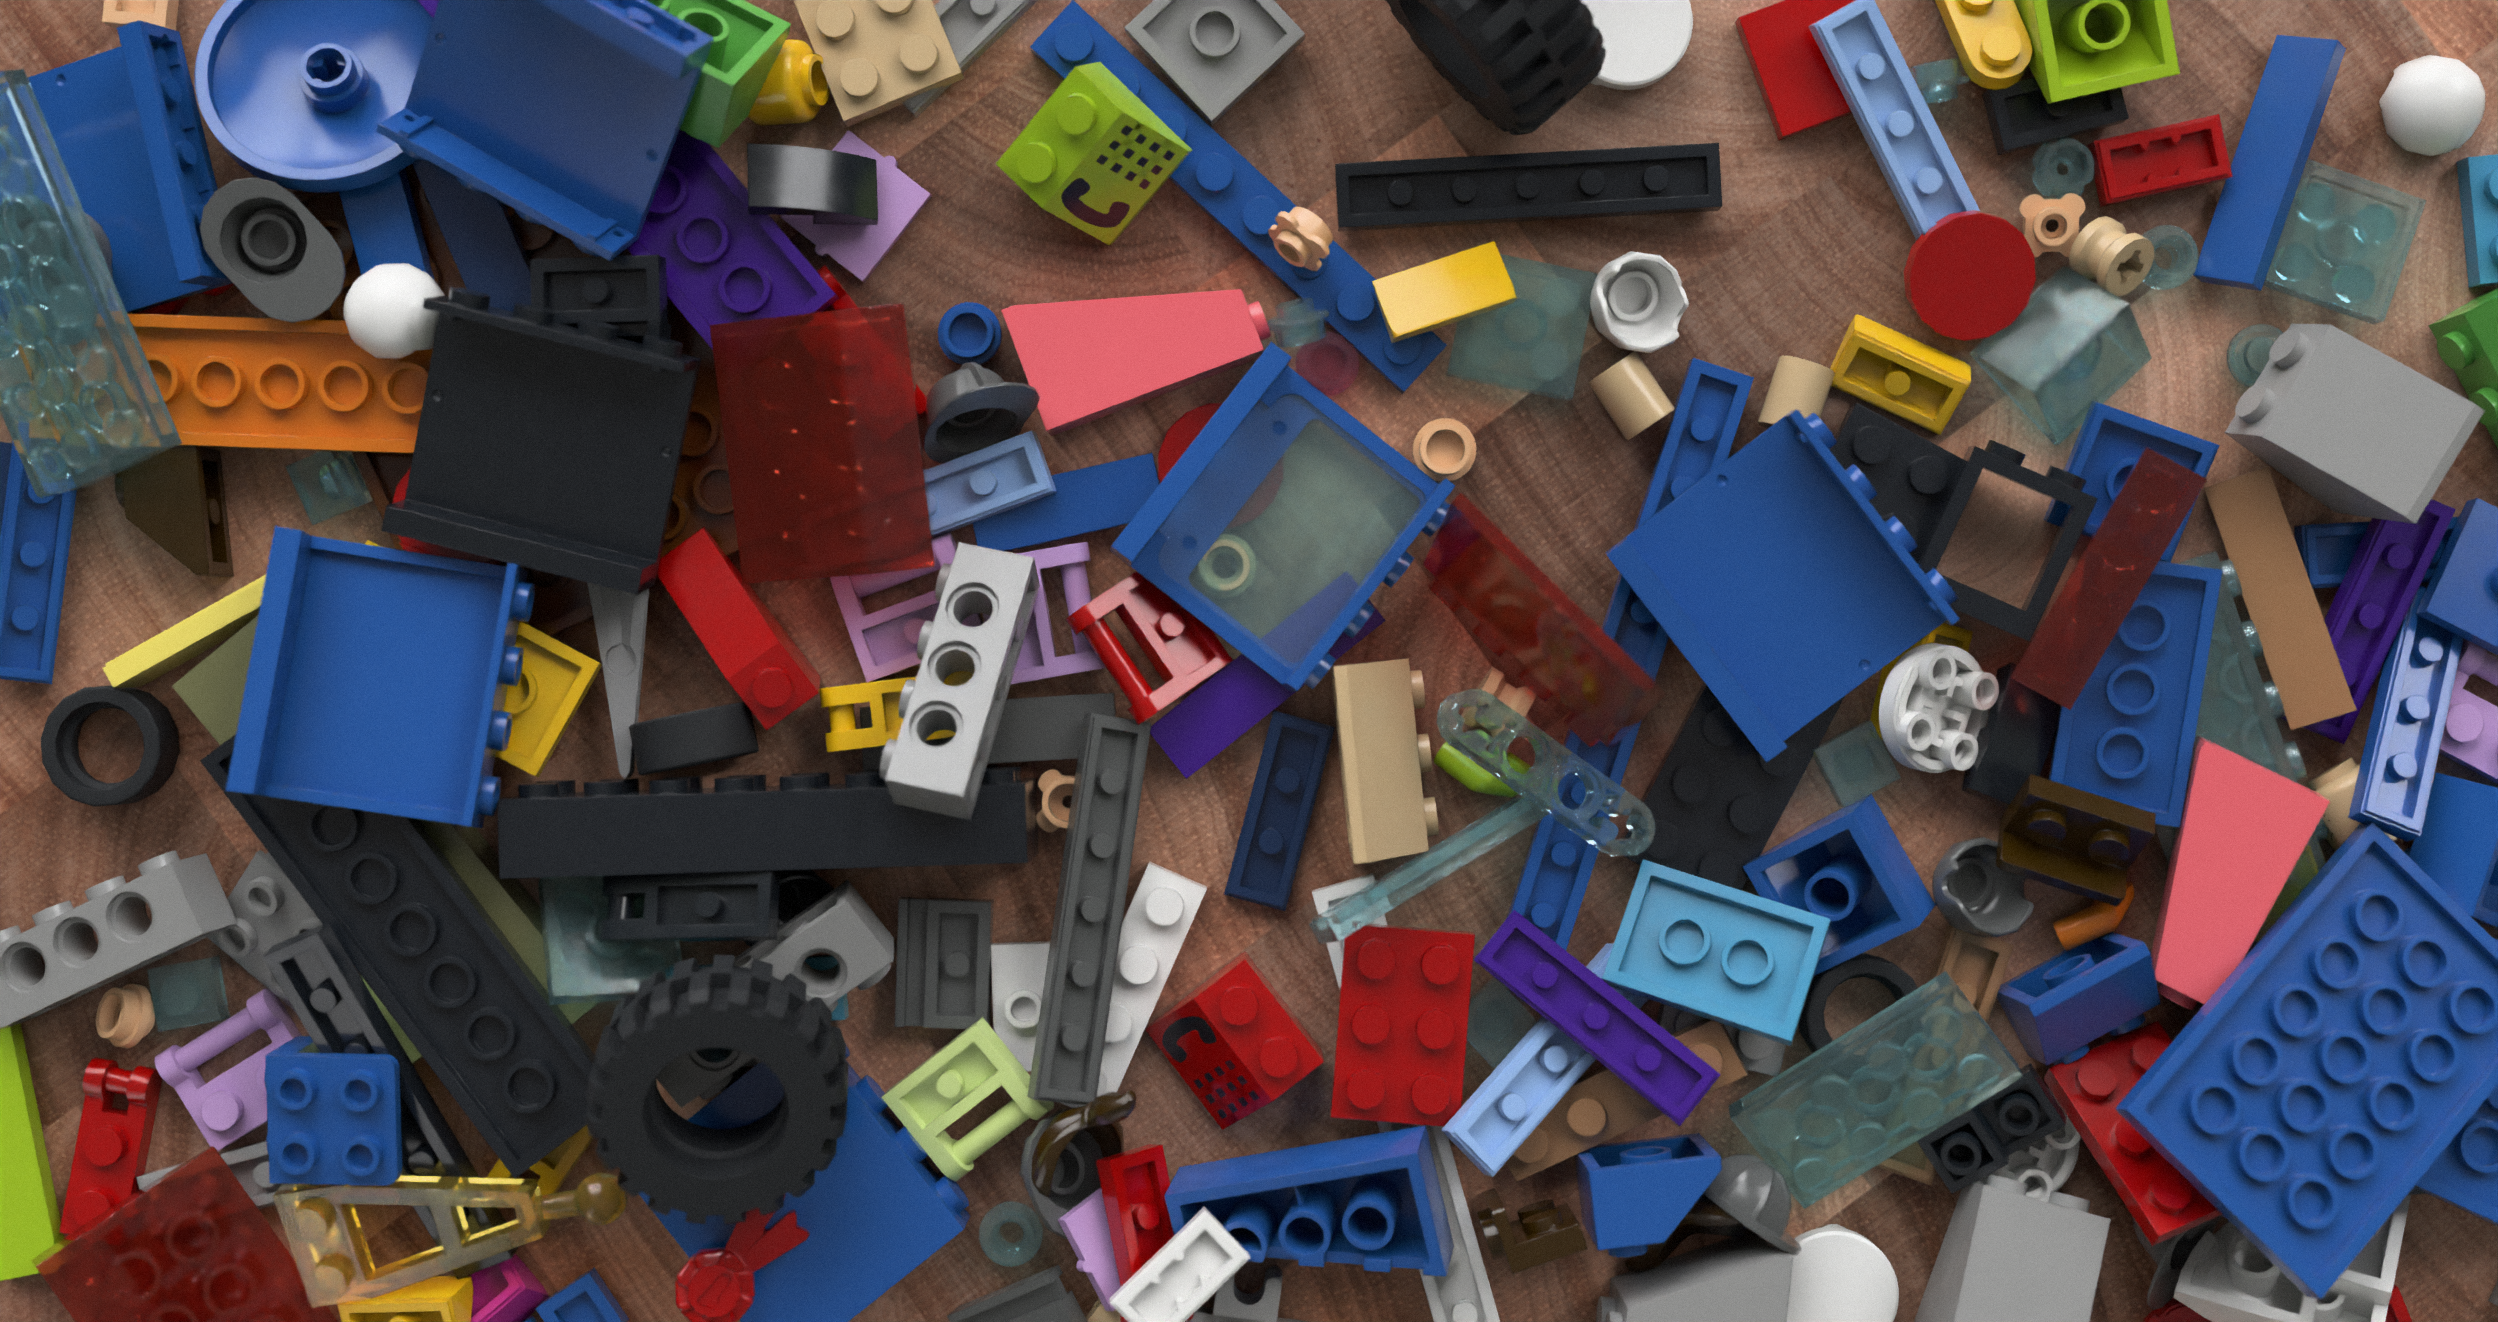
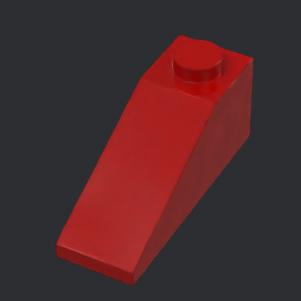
M704 526L660 558L657 576L726 680L766 731L819 693L821 676Z

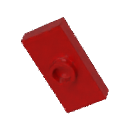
M2219 114L2096 140L2087 145L2100 207L2225 181L2233 177Z

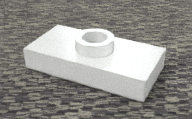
M1050 941L992 943L993 1030L1024 1069L1031 1071Z
M1204 1206L1109 1298V1301L1127 1322H1185L1251 1257L1244 1247Z

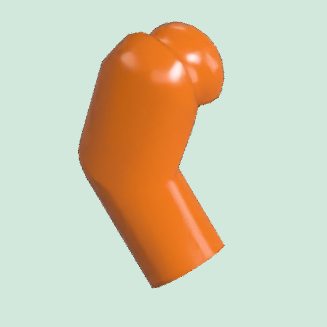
M2131 881L2126 882V896L2118 906L2093 900L2090 907L2053 922L2055 932L2066 951L2072 950L2116 930L2135 897L2133 883Z

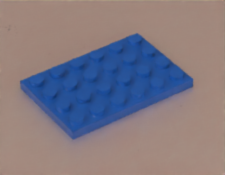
M2374 822L2359 824L2119 1103L2115 1110L2307 1297L2322 1299L2498 1085V943Z

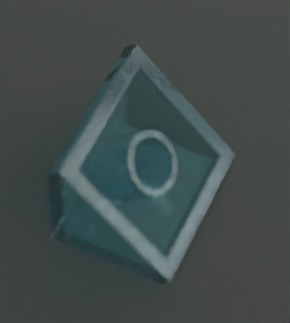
M2067 266L2061 267L2030 296L2028 305L2011 325L1985 338L1969 353L2055 446L2064 441L2084 422L2092 400L2103 404L2152 359L2129 303Z

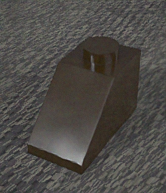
M188 446L119 454L120 471L115 476V492L120 505L125 508L126 519L194 574L213 577L234 576L221 451L200 446Z

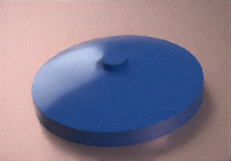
M227 0L206 28L196 56L194 71L195 91L201 113L219 144L237 164L258 178L276 182L283 188L304 192L327 193L352 190L382 181L417 160L403 152L399 144L377 133L376 130L380 122L405 109L433 18L418 0Z

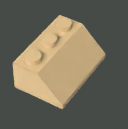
M1409 658L1332 666L1330 670L1349 853L1353 863H1368L1429 851L1427 836L1439 835L1435 797L1423 798L1421 772L1432 771L1428 733L1417 734L1414 709L1425 708L1422 671H1410Z

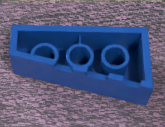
M1426 1125L1179 1167L1164 1195L1174 1235L1205 1206L1250 1254L1249 1262L1263 1263L1266 1257L1299 1260L1298 1266L1324 1267L1325 1262L1364 1265L1365 1271L1391 1272L1392 1267L1422 1269L1423 1275L1447 1277L1454 1249Z

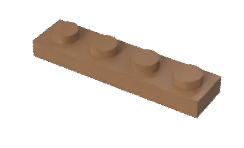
M1704 1018L1671 1034L1721 1074L1706 1094L1747 1076V1068L1724 1024ZM1602 1066L1581 1076L1506 1161V1164L1514 1180L1518 1182L1663 1115V1113L1606 1067Z

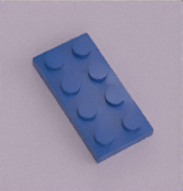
M2085 551L2049 780L2155 813V824L2180 828L2223 570Z

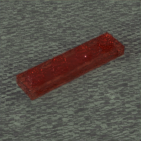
M2144 448L2010 675L2012 679L2069 710L2072 708L2208 479L2149 448Z

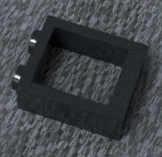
M1989 440L1985 450L1976 446L1968 447L1959 471L1916 563L1925 574L1931 569L1937 568L1983 469L2070 506L2021 609L1942 575L1958 597L1956 601L1950 604L1951 608L2030 642L2098 498L2082 492L2087 482L2085 479L2054 466L2049 467L2045 476L2021 466L2026 456L2024 453Z

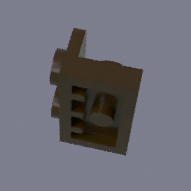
M2030 774L2000 818L1996 866L2001 870L2118 906L2126 896L2127 870L2155 834L2156 814Z
M1493 1188L1483 1192L1488 1208L1477 1211V1215L1493 1260L1505 1256L1512 1274L1588 1249L1580 1224L1567 1203L1556 1207L1553 1199L1535 1202L1517 1211L1519 1219L1509 1222L1496 1189Z

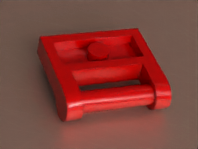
M1137 572L1105 591L1065 619L1075 635L1083 633L1132 705L1127 710L1137 725H1140L1233 661L1212 630ZM1114 610L1165 682L1164 685L1155 691L1152 690L1103 619Z

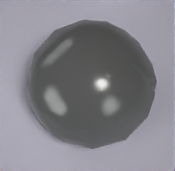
M1977 837L1954 843L1946 850L1933 874L1932 891L1934 901L1950 926L1979 937H1999L2017 932L2032 915L2034 909L2033 903L2028 901L2024 895L2026 877L2001 870L1996 866L1998 842L1985 837Z

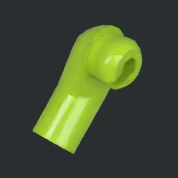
M1453 738L1448 739L1442 745L1434 758L1435 765L1471 791L1509 798L1520 794L1524 790L1521 785L1532 773L1531 766L1511 752L1503 754L1498 765L1494 768Z

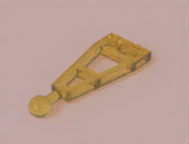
M595 1173L588 1176L580 1183L576 1190L541 1195L537 1179L401 1175L398 1180L388 1186L282 1184L272 1196L312 1308L373 1299L541 1239L551 1225L550 1220L580 1216L583 1220L593 1225L610 1224L624 1213L628 1202V1194L617 1185L618 1177L609 1173ZM354 1204L430 1206L442 1245L375 1269ZM462 1206L514 1208L517 1219L471 1235Z

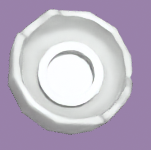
M2426 55L2401 64L2394 70V76L2379 101L2386 133L2405 151L2433 156L2460 148L2475 132L2484 114L2485 90L2479 76L2460 60L2434 55Z
M1633 251L1607 263L1595 279L1589 300L1595 327L1615 346L1627 350L1652 353L1672 344L1679 337L1677 331L1678 324L1689 306V301L1685 290L1681 286L1682 281L1677 270L1660 255Z
M408 263L377 265L361 275L353 283L345 298L343 314L350 337L356 345L376 358H402L412 354L415 350L433 349L440 312L424 309V298L445 296V294L433 277Z

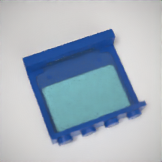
M1271 341L1114 541L1110 552L1293 693L1298 691L1303 683L1313 690L1336 661L1328 653L1342 632L1351 639L1359 632L1376 609L1367 602L1369 597L1381 582H1384L1390 588L1395 585L1414 560V557L1406 551L1421 531L1428 537H1431L1451 513L1454 507L1446 502L1445 499L1455 488V485L1446 478L1437 483L1290 368L1288 364L1292 357Z

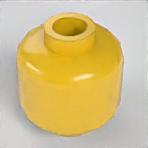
M786 40L747 117L761 126L810 122L819 112L820 106L827 103L830 95L829 85L820 64H823V57L820 54H815L813 49L803 40Z

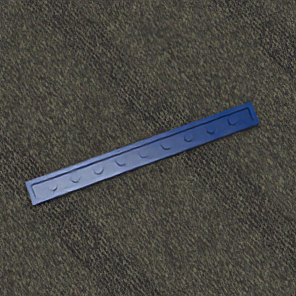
M1696 358L1689 360L1674 405L1675 409L1672 412L1634 530L1728 459L1754 377ZM1619 573L1506 917L1507 919L1513 910L1517 911L1564 950L1567 949L1669 639V635L1621 573Z

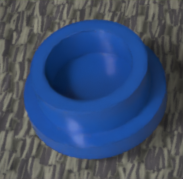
M965 302L953 306L944 314L938 327V341L942 351L953 362L959 365L968 362H976L982 365L992 359L999 350L1002 341V329L995 314L986 306L974 302Z

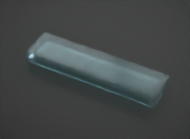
M1533 792L1514 797L1429 848V851L1419 854L1314 917L1309 925L1320 944L1340 941L1550 814L1551 811L1541 793L1536 794Z

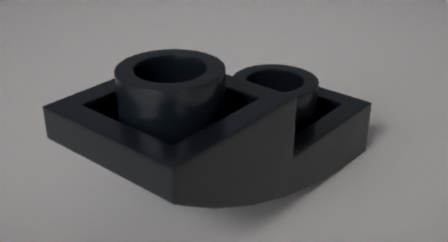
M747 143L748 214L813 215V224H878L877 165L875 159L818 148Z
M2013 662L1997 669L1998 699L1990 708L1987 726L1979 731L1976 739L1979 752L1975 763L1965 770L1961 790L2005 809L2008 808L2030 774L2039 776L2042 771L2057 727L2064 684Z
M2029 1063L1948 1112L1916 1136V1141L1951 1194L2008 1165L2009 1155L2066 1126V1115L2032 1064Z

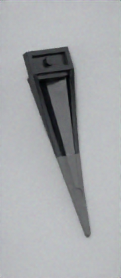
M660 255L616 256L611 261L603 257L530 259L531 305L555 311L553 322L578 328L579 319L611 324L619 327L618 338L640 344L643 342L644 335L671 338L672 325L668 324L666 258ZM587 582L600 650L619 773L624 779H627L633 774L635 764L629 726L638 723L649 589L636 595Z

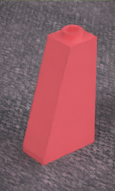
M1242 289L1013 305L1001 310L1029 386L1034 387L1040 396L1037 408L1045 429L1051 436L1257 360L1264 352L1261 341L1271 337L1259 301L1247 305Z
M2199 735L2194 742L2180 828L2176 827L2151 951L2156 981L2161 983L2158 987V993L2191 1010L2194 1009L2197 1002L2205 1004L2244 959L2330 803L2321 794Z

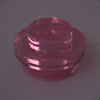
M1321 332L1309 337L1301 345L1296 356L1295 367L1296 372L1323 394L1334 396L1347 390L1356 379L1359 370V358L1355 347L1344 336L1333 332Z

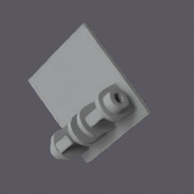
M259 850L227 898L238 923L207 938L293 1009L262 956L273 945L323 924L270 853L265 854Z

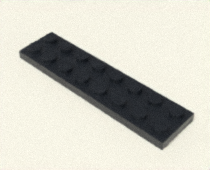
M1859 403L1851 405L1835 435L1837 444L1829 450L1844 470L1855 464L1869 480L1878 494L1869 502L1885 522L1895 516L1906 528L1918 545L1916 549L1909 553L1917 562L1963 459ZM1703 682L1614 851L1641 865L1644 859L1742 890L1748 879L1743 866L1761 855L1844 697L1787 738L1784 742L1788 747L1766 762L1706 683Z
M236 734L200 760L322 924L329 923L353 965L514 1179L587 1125L586 1114L590 1101L586 1098L595 1055L416 818L227 791L226 787Z

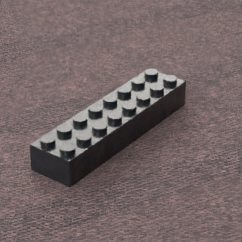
M1021 767L986 768L971 820L894 804L885 779L880 777V770L858 771L855 774H845V784H830V772L793 773L791 776H780V786H766V774L729 775L727 778H715V788H703V776L665 777L661 780H649V790H639V778L601 779L596 782H584L583 792H576L575 780H549L519 784V796L497 799L500 879L1028 863L1039 854L1038 823L1036 819L1037 781L1036 778H1021Z

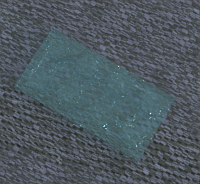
M1947 971L1728 1107L1730 1118L1761 1157L1783 1175L1790 1192L1805 1209L2021 1079L2023 1075L2016 1060Z

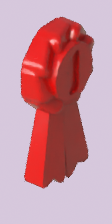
M758 1208L747 1211L746 1222L736 1223L725 1248L701 1249L693 1254L676 1274V1306L681 1310V1313L690 1322H738L754 1302V1272L801 1244L809 1237V1231L797 1225V1212L795 1209L789 1210L769 1229L765 1227L775 1212L762 1216Z

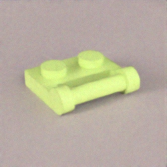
M983 1017L892 1086L881 1097L941 1172L953 1181H957L969 1173L974 1167L973 1161L1029 1118L1038 1120L1054 1108V1102L1034 1100L1027 1097L1030 1075ZM1001 1086L1012 1097L1011 1101L960 1140L951 1138L944 1130Z

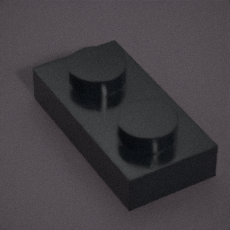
M2035 77L2018 81L2006 89H1988L1982 94L1998 156L2121 124L2129 119L2121 87L2048 104Z

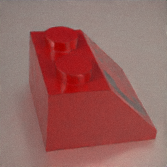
M1246 951L1145 1028L1146 1032L1222 1130L1273 1102L1324 1062L1322 1049Z

